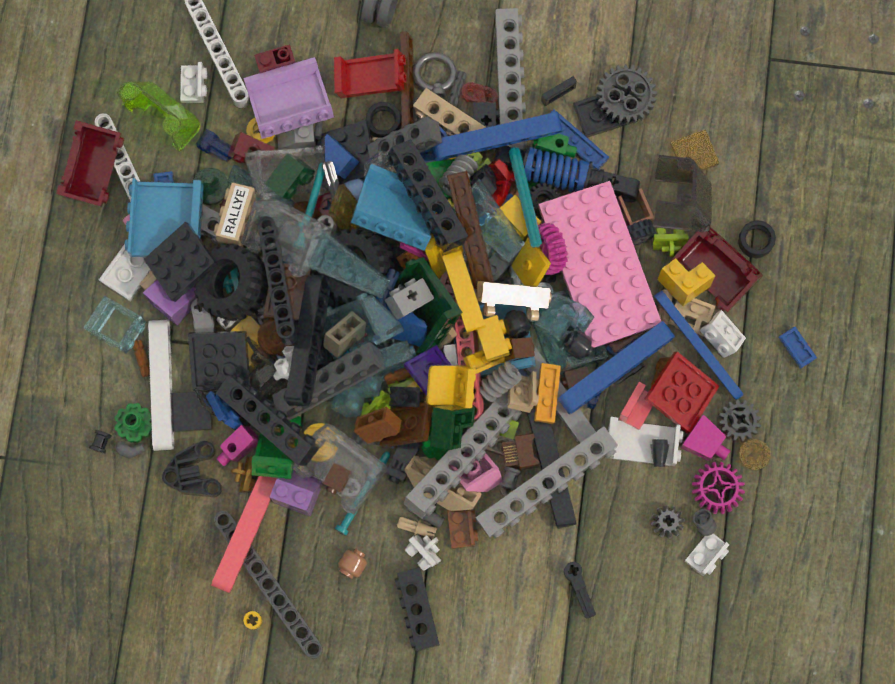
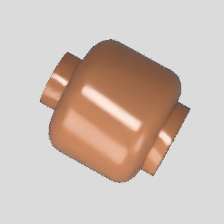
M357 549L354 551L346 550L338 562L339 572L350 579H353V577L358 578L367 566V561L364 559L365 554Z

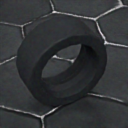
M389 102L375 103L366 113V120L369 123L371 135L374 137L383 138L388 136L390 132L398 131L401 128L400 112L395 105ZM388 111L394 116V124L390 129L378 130L374 127L372 121L377 112Z
M760 220L747 223L741 230L738 238L739 248L745 255L752 258H762L769 254L776 241L775 231L771 225ZM752 229H760L766 233L768 244L763 249L756 250L748 246L746 235Z

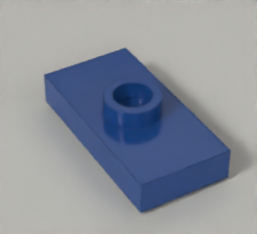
M796 326L778 337L800 369L817 358Z

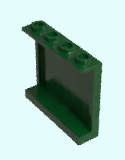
M423 257L417 260L411 259L405 264L406 267L400 273L394 287L396 288L401 283L405 284L414 278L416 281L423 278L434 297L433 300L413 311V314L423 319L427 325L426 339L415 353L416 356L436 345L439 347L463 313Z

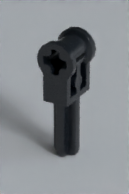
M573 561L565 566L564 576L570 581L584 617L588 619L595 616L596 612L581 575L582 567L579 563ZM570 567L578 570L576 576L568 573Z

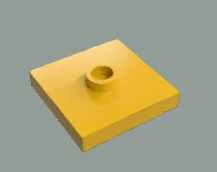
M527 238L511 267L525 286L538 287L551 263L540 247H531L530 240Z

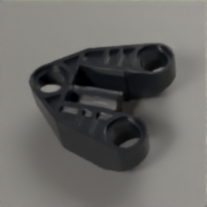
M200 441L175 454L163 471V482L184 495L219 496L222 492V485L216 479L182 481L199 477V465L180 469V466L211 459L215 455V447L208 441ZM205 445L211 447V453L207 456L201 454V449ZM170 472H174L177 475L176 480L172 483L166 480V476ZM211 483L218 485V491L214 494L208 492V486Z

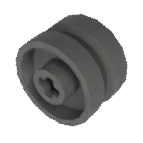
M365 0L361 20L370 24L376 20L377 26L387 29L393 19L398 0Z

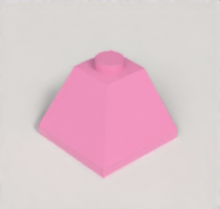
M468 453L462 454L464 457H470ZM487 454L480 461L476 459L472 470L467 475L464 473L460 477V484L466 491L488 492L503 481L499 468ZM449 466L453 471L458 470L455 466Z

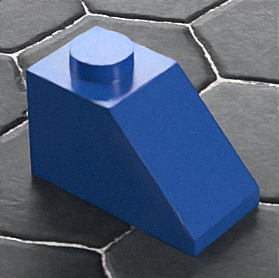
M328 134L325 136V162L332 161L337 177L341 176L345 179L359 161L336 139Z

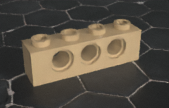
M427 88L413 105L416 111L415 114L419 118L430 117L438 121L439 126L446 132L447 136L460 134L464 128H468L469 131L486 128ZM433 109H439L436 114H431ZM449 118L454 119V121L450 124L445 123L446 120Z

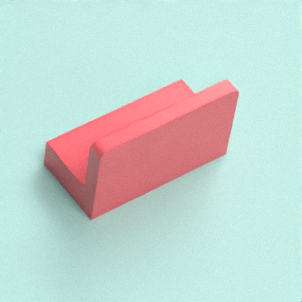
M641 382L636 386L619 417V420L638 430L642 427L653 407L644 399L648 392L644 390L646 385Z

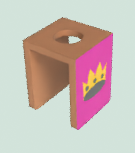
M640 188L638 189L637 199L645 215V218L641 220L650 219L653 222L654 216L644 192ZM619 196L617 201L626 226L632 225L633 223L624 201Z

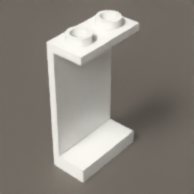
M610 417L608 432L618 446L615 449L616 453L609 459L654 464L650 447L652 439H667L670 445L665 465L675 466L677 461L680 462L681 450H678L679 442L682 443L683 431H680L681 425L667 427L643 424L640 430L623 421H618L617 417Z

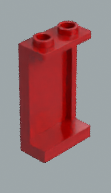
M394 49L392 54L344 60L341 56L334 57L335 93L340 98H349L404 90V83H406V74L404 72V66L406 65L405 55L399 49Z

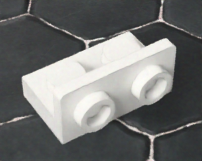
M198 62V65L181 66V103H204V96H207V86L204 85V79H207V68H204L202 62Z
M722 310L714 315L709 324L700 329V332L724 358L737 352L746 339Z
M715 534L704 536L686 558L685 562L700 575L704 576L706 573L710 575L717 567L714 564L717 559L720 558L722 560L729 552L726 548L730 544L724 543Z

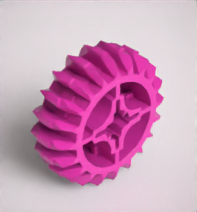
M542 223L538 225L542 240L540 249L551 263L545 274L553 275L563 271V268L566 267V262H568L566 257L568 255L566 251L567 246L565 245V239L562 237L563 233L559 232L558 227H555L554 224Z
M712 462V468L705 464V471L700 468L698 470L700 475L694 476V479L698 482H692V486L697 487V489L692 490V494L699 495L694 500L698 501L701 499L702 502L699 504V507L701 508L705 504L707 505V510L713 508V514H717L718 509L721 514H724L725 508L728 512H731V505L736 508L738 507L736 501L741 502L743 500L738 494L745 493V490L739 489V487L745 485L744 482H738L742 475L736 477L734 474L737 472V469L735 468L731 472L729 470L731 465L728 464L726 468H723V462L719 463V467H717L716 462ZM719 473L727 476L732 483L724 482ZM713 474L712 485L703 487L705 477ZM717 484L719 487H725L720 492H718V489H712ZM733 489L731 499L724 503V492ZM704 493L714 495L718 503L709 500Z

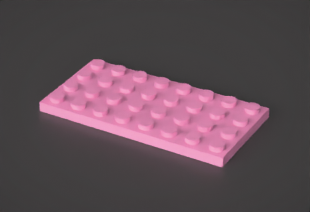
M610 181L538 204L543 222L554 224L555 227L559 228V232L563 233L562 237L565 239V245L567 246L566 251L568 255L566 257L568 262H566V267L561 272L582 331L592 339L591 346L593 348L652 329L662 322Z

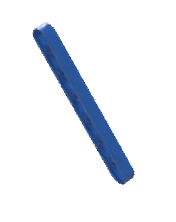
M662 290L658 292L654 297L732 397L735 400L741 398L744 394L666 294Z

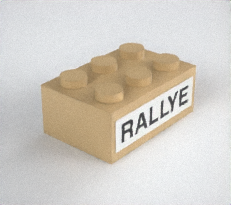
M232 183L230 189L227 188L225 193V206H221L220 223H216L214 229L219 247L222 244L244 246L257 203L254 188Z

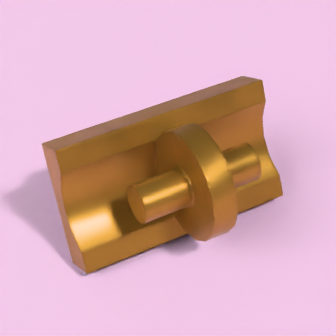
M253 456L246 457L245 465L238 462L237 469L231 468L230 473L235 474L234 481L240 482L239 492L252 491L257 480L251 479Z

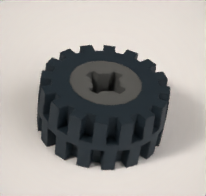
M650 219L641 220L627 226L634 246L651 240L654 234H657Z

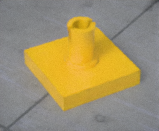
M431 234L425 252L432 270L440 279L446 272L442 256L460 250L463 255V246H458L443 253L442 249L437 246L435 237Z

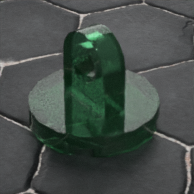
M205 168L199 171L193 178V181L201 180L204 185L203 204L206 205L220 203L223 197H225L227 188H229V181L226 175L219 169Z

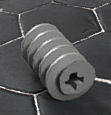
M458 155L439 180V186L442 191L452 197L447 175L467 170L470 180V176H473L474 171L478 168L477 163L469 156Z
M506 361L504 366L501 365L498 367V370L493 371V375L489 374L487 379L484 378L482 380L480 392L486 400L494 402L502 394L506 393L508 389L513 388L514 385L521 381V374L513 364Z

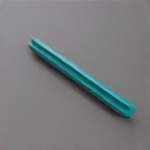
M512 147L509 155L531 247L538 248L542 244L521 152L518 147Z

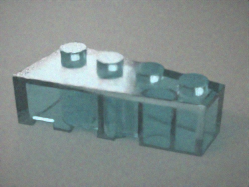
M478 179L471 189L484 241L510 262L525 243L482 181Z
M322 231L307 267L379 298H383L390 280L336 237Z

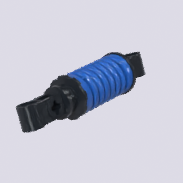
M527 145L525 151L520 150L527 181L533 179L534 183H538L540 180L541 185L547 181V186L554 183V188L558 189L561 185L562 190H566L568 186L569 192H577L610 181L616 198L621 196L625 202L637 201L640 181L635 178L605 172L604 169H594L592 161H578L576 158L571 160L568 156L564 158L563 155L557 156L556 153H551L550 155L549 151H545L542 155L541 149H535L530 147V145ZM503 146L495 148L492 162L500 159L507 165L509 171L512 170L509 155L512 147Z

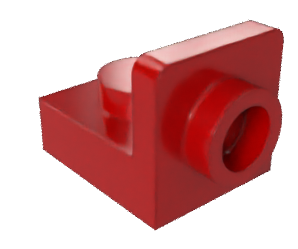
M500 159L488 165L495 173L497 181L507 180L512 183L515 180L513 169L509 171L507 165Z

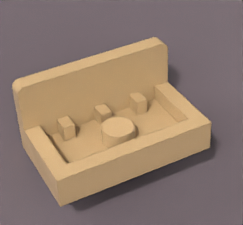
M532 371L529 377L521 375V381L514 385L513 388L508 389V408L530 413L533 406L537 405L539 395L536 394L539 380L536 379L535 371Z

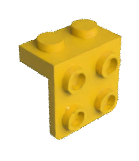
M464 365L430 366L426 402L429 405H458L463 408H472L474 382L476 380L475 369Z

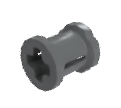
M505 467V474L500 487L513 491L516 489V482L518 476L521 475V471Z

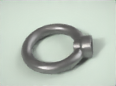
M427 53L421 56L413 67V78L418 87L422 90L427 88L441 98L446 96L445 91L451 88L454 80H456L457 69L454 62L442 53ZM430 60L444 62L450 71L448 80L444 84L436 83L429 85L425 83L420 76L423 64Z

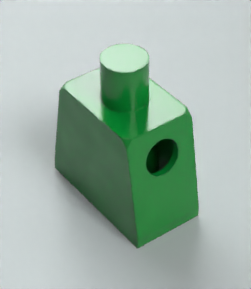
M562 134L534 139L532 145L535 149H541L542 155L545 151H549L550 155L551 153H556L557 156L565 155L574 158L577 147L568 145L569 137Z

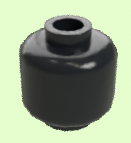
M516 310L506 313L503 322L508 336L513 339L525 338L531 328L525 313Z
M578 330L569 332L563 342L565 351L577 359H582L585 356L588 357L593 350L591 346L592 339Z

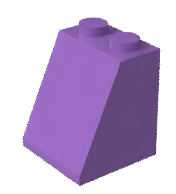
M158 280L143 292L149 303L177 326L191 311V304L197 299L194 295L196 288L192 287L174 302L167 295Z
M293 469L291 479H276L270 499L276 505L311 517L324 480Z

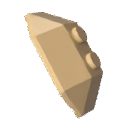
M413 456L405 468V472L414 488L440 460H436L435 457ZM442 479L436 480L439 484H445ZM459 483L455 488L451 487L447 491L449 493L442 502L438 501L437 504L449 511L471 510L475 507L482 494L481 492L466 491ZM430 493L423 494L427 498L433 497Z

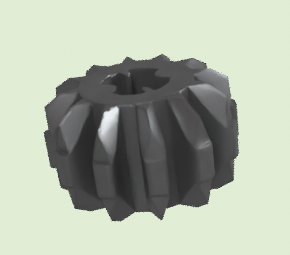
M664 505V512L661 508H657L656 511L659 515H652V518L657 521H652L651 526H658L655 528L654 533H657L659 530L662 531L660 534L661 538L664 537L665 533H667L668 539L672 538V533L678 536V530H683L684 528L678 523L684 522L685 519L678 518L682 514L681 511H678L676 514L674 513L675 506H672L669 511L668 506ZM666 517H668L669 521H672L669 525L670 527L667 526V523H663Z

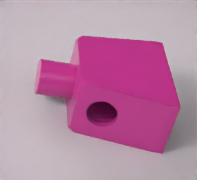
M704 415L680 447L707 461H710L714 454L725 460L730 453L729 449L721 445L726 438L725 434Z
M241 425L220 445L223 452L217 457V460L223 466L231 460L239 462L257 447L259 437L250 427Z

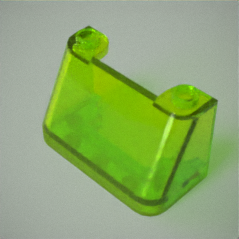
M151 81L126 82L116 91L123 106L128 111L132 112L136 108L145 111L151 105L164 115L166 119L163 122V129L171 136L173 140L172 146L179 152L200 129L199 119Z

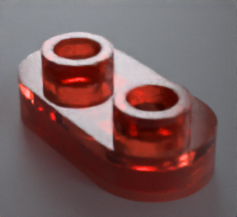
M468 82L462 87L461 95L467 102L497 103L498 94L491 87L473 82ZM472 91L474 95L469 96L467 93ZM489 96L492 100L487 101L485 98Z

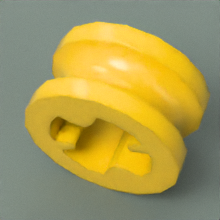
M250 611L246 613L243 621L247 628L254 630L261 626L262 617L257 612ZM251 615L258 617V621H255L257 623L255 626L251 623L248 624V619L250 620L249 616Z

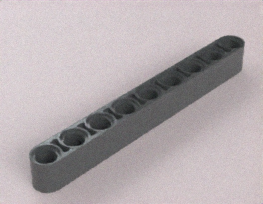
M220 511L215 515L214 522L229 543L231 540L230 536L234 533L237 523L228 512ZM223 516L229 518V522L225 526H221L219 523ZM251 544V555L245 558L243 565L304 653L309 658H319L323 653L322 644ZM255 564L262 565V571L258 574L252 571ZM266 580H273L274 585L272 589H264V582ZM278 596H284L285 602L281 606L275 605V599ZM289 612H295L296 619L293 622H287L286 615ZM300 628H306L308 631L307 636L303 639L297 636ZM312 644H317L319 647V651L315 655H310L308 651Z

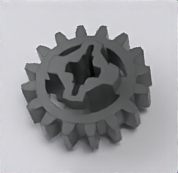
M737 399L735 405L730 401L728 403L729 408L723 407L724 413L719 414V417L723 420L719 421L718 425L724 426L721 432H727L726 438L733 436L734 442L737 438H740V441L743 442L745 437L750 440L752 438L751 434L756 435L758 433L755 428L761 427L757 423V421L761 420V417L756 416L759 410L752 409L753 403L747 406V400L740 404L739 399ZM734 409H743V411L737 412ZM749 414L751 415L752 423L749 421ZM727 417L731 422V427L728 425ZM741 417L743 419L742 423L738 424L737 420ZM737 430H743V431H746V432H745V433H737L736 431H737Z

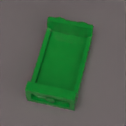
M270 415L267 416L268 423L270 421ZM297 416L291 419L290 422H295L301 426V417ZM282 426V428H281V434L284 433V427H283V426ZM260 433L256 453L252 457V475L291 479L295 462ZM297 438L295 439V442H294L295 447H297V445H298V439H297Z

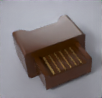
M534 433L514 436V441L502 442L505 467L519 466V470L539 468V460L534 457L532 442L535 438Z

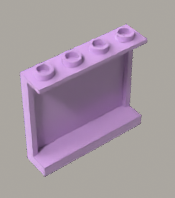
M315 57L244 78L262 139L334 118Z

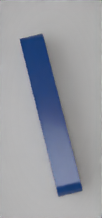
M555 112L443 137L442 143L432 147L435 161L454 158L458 155H467L556 135L563 132L559 113Z
M664 321L660 322L563 393L557 400L569 415L574 413L675 338V335Z

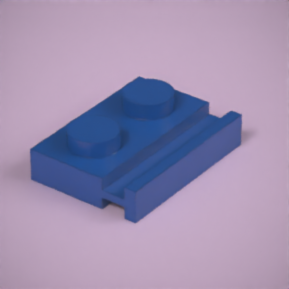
M210 391L206 395L218 421L223 420L224 424L235 430L242 425L239 419L240 415L217 394L214 395Z

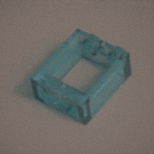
M104 296L84 326V329L91 335L127 354L134 346L138 335L143 332L147 322L140 315ZM114 310L134 320L120 343L100 333Z
M406 340L380 349L385 369L370 377L372 385L385 381V374L394 373L396 370L405 368L404 363L416 357L413 345L409 346Z

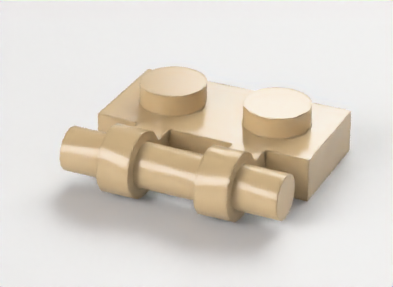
M694 298L682 306L676 300L675 307L684 318L688 317L696 320L694 325L688 324L696 334L704 337L700 332L701 323L709 324L715 305ZM670 318L668 324L673 325L676 329L680 330L674 323V321Z

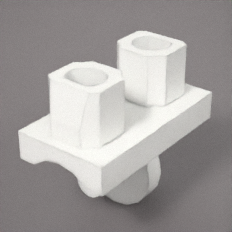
M286 346L282 351L285 358L275 362L274 366L277 370L274 374L275 380L281 378L288 380L294 346Z
M417 534L409 539L410 543L405 551L411 557L415 556L418 552L423 556L418 562L419 567L423 571L437 565L441 561L436 555L440 550L435 545L439 541L437 537L431 540L426 535L422 539Z

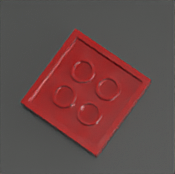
M673 352L644 399L673 423L681 425L680 428L683 431L691 433L719 388V385L679 352Z

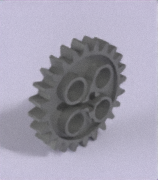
M627 64L624 65L623 69L617 65L616 71L610 68V74L605 72L603 75L604 79L600 78L599 83L601 85L597 86L599 92L596 93V97L600 99L597 101V104H603L600 110H607L605 116L607 117L611 114V121L618 118L619 124L622 120H625L628 125L630 119H632L635 124L637 117L642 121L644 115L648 116L649 110H653V104L657 100L654 98L657 95V91H653L656 84H650L653 78L647 79L648 72L642 74L641 67L636 71L634 70V65L631 66V69H628ZM623 79L627 82V84L622 85L618 82V80ZM635 88L642 89L643 93H637ZM616 95L618 100L614 101L609 96ZM626 104H633L635 108L629 109Z

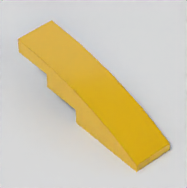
M461 250L442 256L457 305L463 312L461 317L466 332L486 327Z

